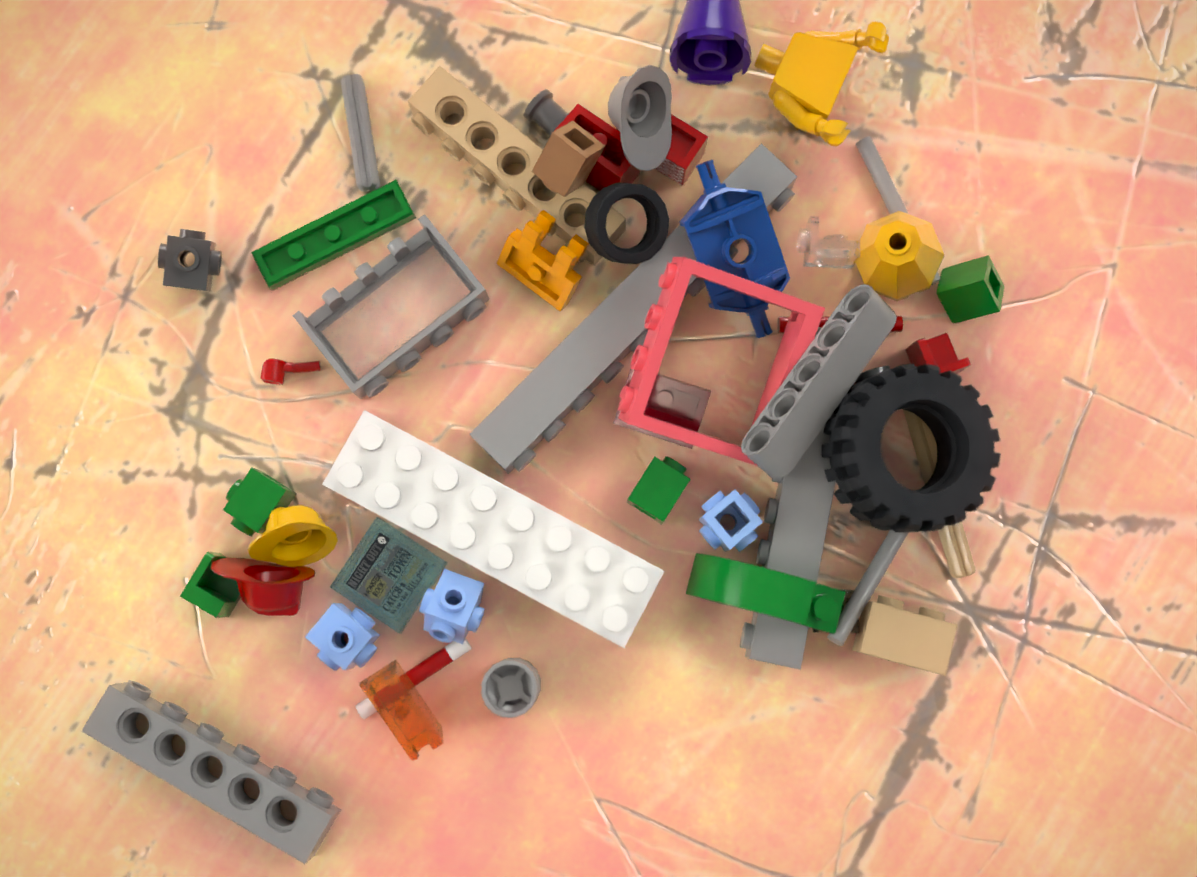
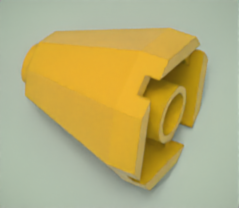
M897 211L866 225L853 258L864 285L871 286L877 294L900 301L912 294L930 289L943 261L944 252L932 223L902 211ZM897 246H904V248L901 250L892 249L896 248Z

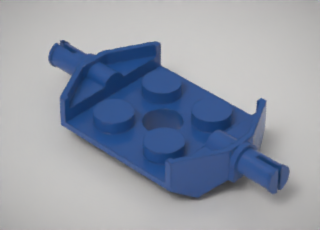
M713 159L696 165L704 186V194L700 196L680 220L679 224L685 227L697 262L782 292L790 280V275L761 191L726 187L725 183H720ZM737 239H743L749 248L748 256L740 263H735L729 254L731 244ZM704 280L711 299V303H708L710 308L746 313L750 317L756 338L765 337V334L773 333L765 310L769 309V303Z

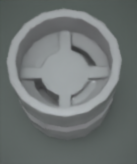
M507 658L494 664L486 672L481 683V695L485 705L494 714L504 718H515L526 713L534 705L541 691V679L537 669L529 661L521 658Z

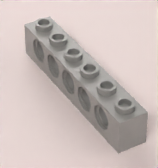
M129 680L127 683L108 686L82 729L83 733L305 864L316 854L341 810L332 804L334 799L329 794L318 788L312 787L309 791L295 782L297 777L292 772L280 766H274L272 769L258 761L260 755L253 749L241 744L235 747L222 739L224 734L219 729L206 723H201L200 726L186 718L188 714L186 710L171 702L166 701L164 704L150 697L152 691L136 681ZM140 713L144 714L149 722V728L145 735L140 733L136 727V719ZM175 734L181 736L185 741L186 749L183 756L177 755L172 749V739ZM211 756L218 758L222 763L223 771L219 778L213 776L208 770V760ZM246 778H252L258 783L260 793L257 799H252L246 795L244 791ZM282 800H289L296 806L297 817L294 821L287 820L282 816L280 812Z

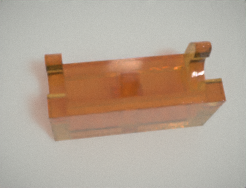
M396 659L359 683L362 691L380 714L410 760H416L419 756V750L427 744L434 750L444 743L441 724Z

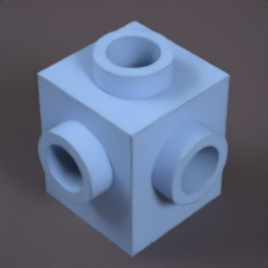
M734 489L725 496L720 490L701 506L706 513L699 519L703 525L699 532L714 550L721 546L726 552L735 547L740 552L758 537L754 529L763 523L758 517L761 511L746 493L740 495ZM723 515H730L734 518L735 526L732 530H725L721 526L720 519Z
M444 569L435 590L428 588L422 599L419 612L424 614L423 630L428 631L433 638L441 642L451 643L455 641L463 644L468 632L476 633L481 623L485 608L479 606L482 600L484 583Z
M333 603L305 638L320 650L317 657L324 664L335 671L339 667L345 671L354 668L355 665L362 668L371 659L378 649L373 643L380 634L372 629L376 624L375 621L356 607L351 611L342 603ZM345 633L348 635L349 638L348 644H346L344 641Z

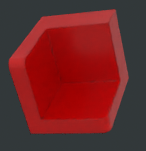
M948 333L928 340L925 338L916 340L905 350L911 364H914L916 367L923 364L935 365L939 367L940 373L950 370L958 374L971 365L968 357L958 360Z

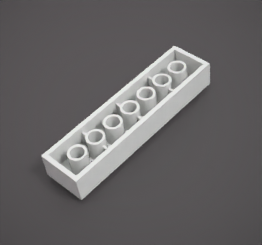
M366 410L361 414L322 485L623 648H625L665 572Z

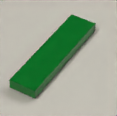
M394 180L251 253L268 287L273 291L416 219L397 180Z

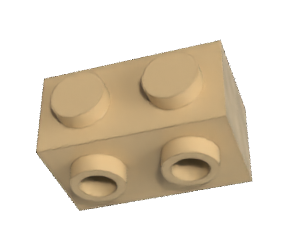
M881 595L878 596L877 602L868 601L860 616L852 651L946 676L958 626L957 624L944 621L946 613L925 607H920L918 614L903 610V601Z

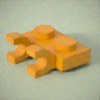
M545 210L539 212L534 223L530 220L525 224L523 231L517 228L509 234L496 264L557 310L561 311L569 304L583 277L574 271L573 268L584 255L589 243L576 234L572 237L568 246L563 245L559 248L556 256H554L540 244L552 229L556 219Z

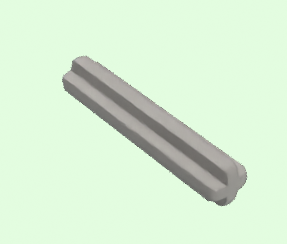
M345 75L341 79L356 183L360 191H374L380 187L365 85L361 75Z

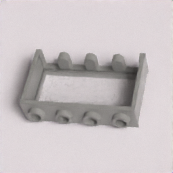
M425 214L418 219L423 228L405 243L400 237L392 240L387 246L391 254L374 267H371L368 262L357 267L355 274L358 276V279L340 293L336 288L327 290L322 295V299L326 304L313 314L306 317L298 311L292 315L351 391L360 399L366 395L370 398L380 393L388 385L387 379L398 370L405 372L416 365L421 359V352L432 344L434 347H437L447 341L454 333L452 328L464 319L466 321L475 319L485 310L486 305L484 303L490 300L486 289Z

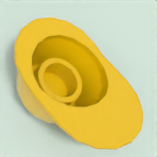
M304 505L287 508L278 507L271 512L265 532L251 542L247 551L249 556L256 560L273 562L288 567L304 566L326 557L335 549L338 539L336 532L326 526L320 515L311 507Z

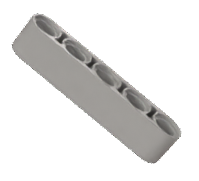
M867 284L859 285L844 296L745 435L741 445L742 452L771 478H782L796 466L896 323L895 312L871 286Z

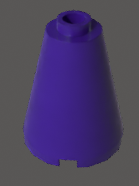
M687 0L670 48L669 60L672 69L677 74L679 68L687 73L688 81L704 85H718L731 82L733 75L741 70L742 75L748 71L751 63V48L739 0Z

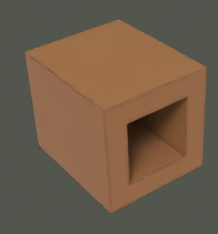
M571 121L552 132L532 173L539 177L548 189L566 197L584 185L605 145L577 123Z

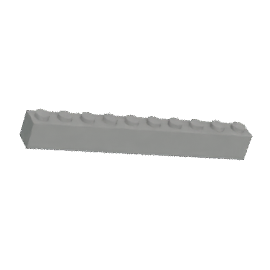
M761 143L722 183H725L726 187L761 191L769 213L773 208L777 212L781 211L793 198L795 193L791 190L797 176ZM679 225L666 238L662 248L651 259L642 262L470 433V436L508 474L514 468L518 472L524 469L536 456L533 449L543 439L547 442L554 439L566 425L562 420L573 409L577 413L584 409L595 396L591 391L602 380L607 384L615 378L624 367L620 361L630 351L634 353L638 345L643 346L648 329L644 327L646 315L651 305H657L662 291L658 284L661 274L664 275L667 263H671L673 257H686L697 261L684 226ZM737 239L731 244L729 249L731 259L738 253L735 246L742 239ZM691 275L684 297L688 293L692 297L696 296L706 286L704 280Z

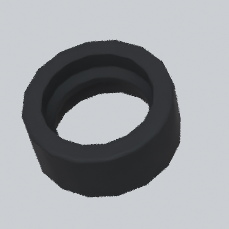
M615 183L604 187L592 198L585 213L584 229L589 244L598 255L612 262L639 264L647 261L662 248L668 236L669 216L666 205L657 192L643 184ZM624 198L638 201L643 206L647 217L646 232L642 240L636 246L629 249L614 245L606 231V219L611 206L616 201Z

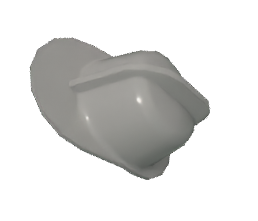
M650 65L639 68L631 76L620 77L608 101V115L612 124L620 130L623 153L631 165L638 170L650 171L659 167L666 159L672 135L671 84L667 74L661 68Z

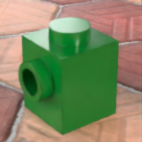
M251 467L245 478L237 480L229 489L226 495L228 503L223 511L234 517L230 523L231 525L252 537L255 532L264 533L271 512L278 507L287 508L297 493L265 472Z

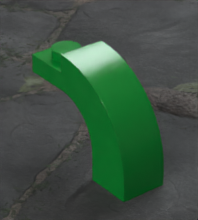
M696 553L686 594L835 634L845 591L783 572L726 558Z

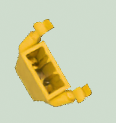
M878 21L869 23L866 32H862L860 29L842 32H796L793 34L786 52L763 44L754 67L775 75L768 96L773 100L776 109L797 129L821 136L826 143L836 147L843 143L851 130H845L848 125L847 122L837 119L827 121V118L857 51L861 50L864 46H868L878 53L886 52L889 36L885 25Z

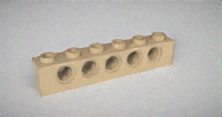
M439 65L407 101L413 114L411 120L415 126L427 136H430L432 132L443 141L441 145L447 153L458 161L462 158L467 160L474 166L472 168L473 173L488 186L492 183L496 184L504 191L502 196L512 207L518 211L525 208L535 217L533 222H535L539 212L542 210L553 216L556 221L548 236L552 237L555 233L566 242L564 245L566 247L576 234L588 242L584 229L585 224L580 227H572L566 223V219L574 213H580L585 216L586 210L596 193L584 184L566 197L556 193L554 198L549 201L538 200L535 197L536 193L547 187L539 177L532 173V170L543 150ZM452 114L464 116L457 124L450 125L445 123L446 118ZM484 138L494 141V144L486 150H479L474 147L479 140ZM519 163L525 166L524 171L519 175L512 176L505 173V169L510 164ZM611 206L606 219V231L610 241L614 244L626 231V218ZM589 244L579 261L583 262L586 259L595 266L602 256L598 255Z

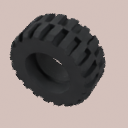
M914 364L900 365L869 376L867 379L854 384L847 392L848 396L842 399L833 412L836 414V417L827 420L823 433L830 435V441L821 445L822 458L829 457L831 466L830 469H826L824 472L828 482L836 481L839 489L835 491L834 495L841 504L851 503L853 507L850 509V513L860 521L870 520L871 527L880 530H894V532L942 530L944 526L956 525L965 520L966 512L976 511L984 502V498L980 493L991 491L996 479L990 474L992 468L999 467L1001 454L994 453V442L1000 441L998 428L992 429L988 420L993 417V414L988 404L982 406L979 404L977 399L980 397V393L971 384L962 387L960 385L962 381L961 376L950 370L940 373L938 366L923 364L918 367ZM901 409L914 413L927 424L937 446V462L934 472L929 481L919 490H910L898 483L887 470L881 453V436L884 426L891 414Z

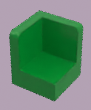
M987 255L944 268L941 271L936 294L951 322L959 323L1000 312L1005 286L990 256Z
M206 552L180 597L216 618L229 617L241 598L237 581L223 577L211 569L213 561L227 558L221 553Z

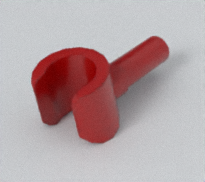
M270 358L263 363L260 378L265 383L283 385L285 372L294 374L321 371L320 361L293 363Z

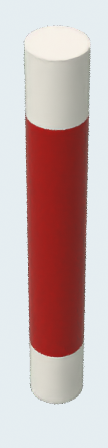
M465 639L463 644L455 641L451 642L355 705L357 712L365 720L470 651L472 648L467 639Z

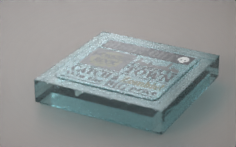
M376 517L330 588L396 632L402 633L421 605L427 589L432 588L448 562L380 517Z

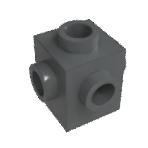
M180 229L179 237L168 235L167 244H160L158 268L164 269L163 286L211 291L212 276H219L222 252L215 250V242L205 240L206 232ZM189 253H193L195 262L189 267L186 264V256Z

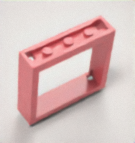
M673 257L672 262L667 263L664 275L661 274L658 284L662 291L657 305L652 304L646 315L644 327L648 329L643 346L638 345L632 356L630 368L634 370L629 387L624 386L620 392L619 397H621V401L617 409L620 411L618 418L627 424L757 466L742 452L739 445L644 414L691 275L791 311L752 425L814 340L825 308L689 258Z

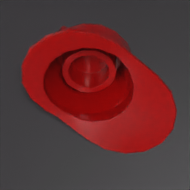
M223 558L215 560L211 564V569L215 573L237 581L241 600L248 608L266 616H293L297 614L301 605L303 583L315 576V570L310 567H288L246 558Z

